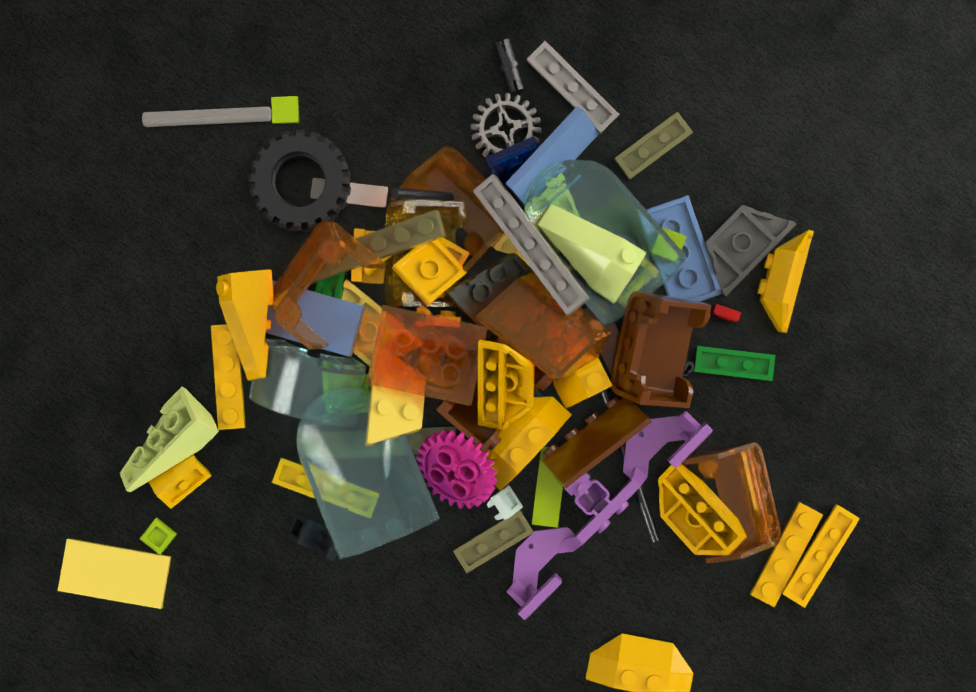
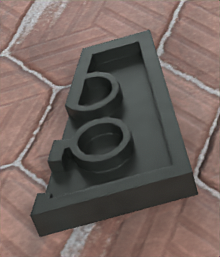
M510 253L444 293L477 328L482 329L533 271L517 254Z

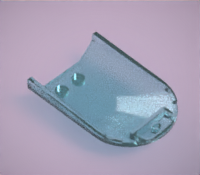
M571 159L556 163L536 178L527 193L525 214L590 299L585 304L605 327L624 317L627 301L632 292L654 293L670 279L687 258L619 178L607 167L597 162ZM551 204L624 238L646 252L634 275L614 304L592 291L579 272L570 266V262L561 251L557 250L537 227Z
M353 387L329 391L313 401L301 418L296 439L301 464L339 560L365 553L410 535L440 519L405 434L395 439L377 442L372 446H365L371 393Z

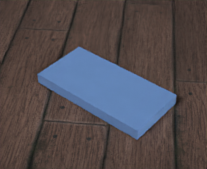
M577 106L506 182V185L526 208H529L558 175L563 173L600 134L584 110Z
M688 195L638 213L651 251L654 249L662 227L687 236L678 261L652 252L667 296L700 302L722 294Z
M272 280L273 305H268L267 319L271 320V327L267 329L266 333L352 357L366 306Z

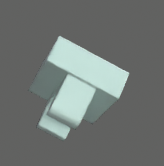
M509 485L491 497V500L487 503L488 508L495 505L499 513L494 516L496 520H506L523 508Z

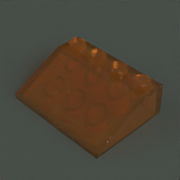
M532 272L516 279L476 317V320L556 382L598 358L611 335V332L602 323L591 318L581 307L571 315H566L541 280Z
M385 304L382 307L366 384L471 406L478 377L479 339L486 340L488 326Z

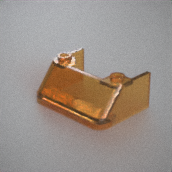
M443 147L414 170L399 188L447 191L454 194L452 202H435L468 233L464 239V246L466 251L473 257L463 267V270L467 272L505 233L473 192L486 178L457 150L452 147ZM392 197L390 198L393 202L397 200ZM414 200V201L421 202V203H426V202H428V201H424V200Z
M322 221L317 224L273 287V303L271 306L277 322L308 349L327 348L329 345L328 342L301 320L302 311L297 304L325 262L339 263L349 253L366 268L383 269L386 265L347 231L332 221Z
M753 442L712 451L683 461L684 465L699 463V470L705 478H715L719 499L738 518L747 535V538L730 555L706 558L707 564L743 559L779 544L781 539L780 525L763 452L757 443Z

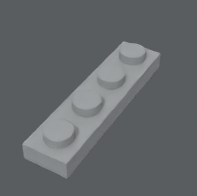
M546 41L527 58V62L574 108L579 106L584 110L600 134L619 116V113Z

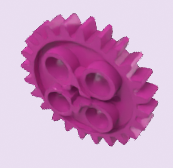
M442 430L439 434L434 432L422 443V446L418 449L420 454L416 457V460L420 462L416 468L423 471L420 477L427 479L425 487L432 486L434 488L432 495L439 493L440 501L447 498L450 506L457 502L460 509L465 504L469 509L474 504L478 507L491 496V493L495 490L494 485L497 482V479L494 477L497 470L490 468L494 461L486 459L489 454L488 451H480L481 443L475 446L472 436L466 440L463 432L456 436L454 430H451L448 434L445 430Z

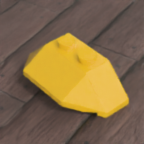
M807 230L773 250L772 254H767L764 268L768 270L766 278H761L757 293L761 294L760 302L780 333H787L814 232L811 230Z
M479 339L478 425L504 430L533 407L534 364L506 344Z
M534 397L532 409L518 420L512 422L506 429L501 430L499 437L502 440L492 451L489 448L485 451L489 452L486 459L494 461L490 468L497 470V473L494 475L497 479L495 486L500 491L520 473L572 415L554 397Z
M680 464L677 468H674L671 465L658 478L660 516L695 555H730L747 538L738 518L700 478L685 466Z
M623 633L590 653L586 673L587 680L631 692H690L693 678L692 670L673 643Z

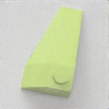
M553 204L550 205L537 226L553 246L560 250L567 258L570 266L577 270L585 279L588 287L613 304L646 255L645 251L624 238Z
M181 387L164 404L160 410L163 415L155 427L152 425L147 431L149 436L144 445L135 449L120 472L126 491L132 492L198 452L219 432L212 415L186 388Z

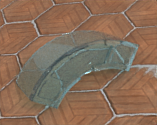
M265 339L269 347L266 378L252 380L251 400L270 410L298 419L342 426H352L355 424L366 371L365 365L354 358L320 354V358L307 356V350L294 346L284 340Z

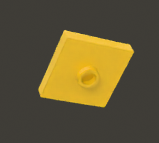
M438 239L414 247L392 267L427 306H430L467 273V270Z

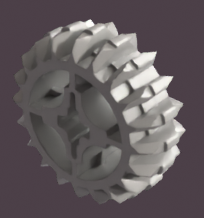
M506 93L505 101H501L500 95L496 94L495 104L492 103L491 99L487 98V109L482 105L478 106V110L483 114L482 116L478 114L473 115V119L478 121L479 124H471V129L477 130L479 133L473 134L472 140L481 139V142L477 143L476 148L479 150L484 146L486 147L483 152L484 157H487L490 152L494 153L492 162H496L499 155L502 156V164L507 163V156H511L512 162L517 163L516 154L519 153L522 159H526L527 156L523 150L527 149L532 153L534 148L529 143H539V138L533 136V134L541 133V128L533 127V125L540 123V118H531L536 113V109L526 110L530 103L528 100L524 101L522 106L519 105V95L515 97L514 102H511L510 93ZM505 108L519 112L525 120H511L507 116ZM497 111L499 118L497 125L484 130L487 118ZM502 117H504L505 123H507L509 127L513 126V128L510 129V141H508L507 135H505L504 131H499V129L502 128L503 124ZM528 127V134L525 140L515 147L514 134ZM487 138H502L507 149L495 147Z

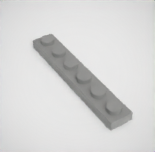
M492 174L473 190L566 315H571L590 299L496 175Z

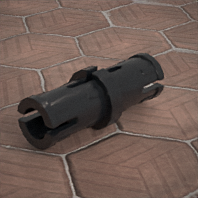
M505 39L503 42L506 51H504L501 41L496 42L494 45L501 61L500 70L505 74L509 93L514 94L517 93L514 82H516L519 92L526 88L520 75V63L516 61L511 39Z

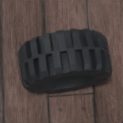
M297 129L296 132L285 131L281 133V136L276 138L273 136L267 140L269 143L264 148L260 147L257 151V158L252 160L250 166L252 168L251 174H249L250 193L258 210L275 225L294 232H310L316 228L321 229L327 226L326 224L331 220L334 221L338 217V213L342 209L344 210L347 204L348 195L350 196L351 174L340 150L328 138H324L319 133L313 131L311 133ZM295 157H306L314 160L320 165L325 176V186L322 194L313 203L304 206L287 203L279 195L276 187V176L280 167L286 161Z

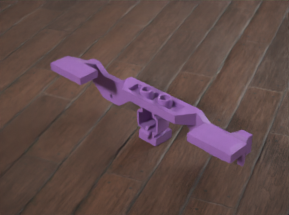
M684 411L679 416L650 419L652 422L626 442L623 472L630 479L610 499L609 491L598 480H590L588 473H585L569 487H564L571 496L575 495V503L587 515L594 514V516L576 534L568 527L537 530L516 549L513 583L506 592L521 606L518 609V614L524 620L562 583V579L554 573L537 590L538 572L557 553L574 552L596 531L599 534L603 532L611 523L608 519L614 513L619 515L629 505L627 500L646 480L649 460L667 442L685 440L667 459L674 468H677L712 433L713 430L705 422L700 425L687 411Z

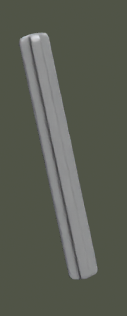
M270 107L144 112L142 114V123L145 127L266 122L272 120V110Z

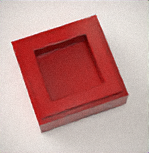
M715 304L711 314L735 323L739 321L741 312Z

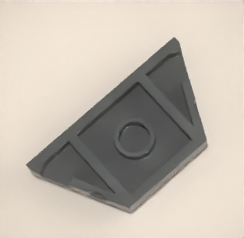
M741 205L705 242L722 294L727 296L783 239L796 223Z

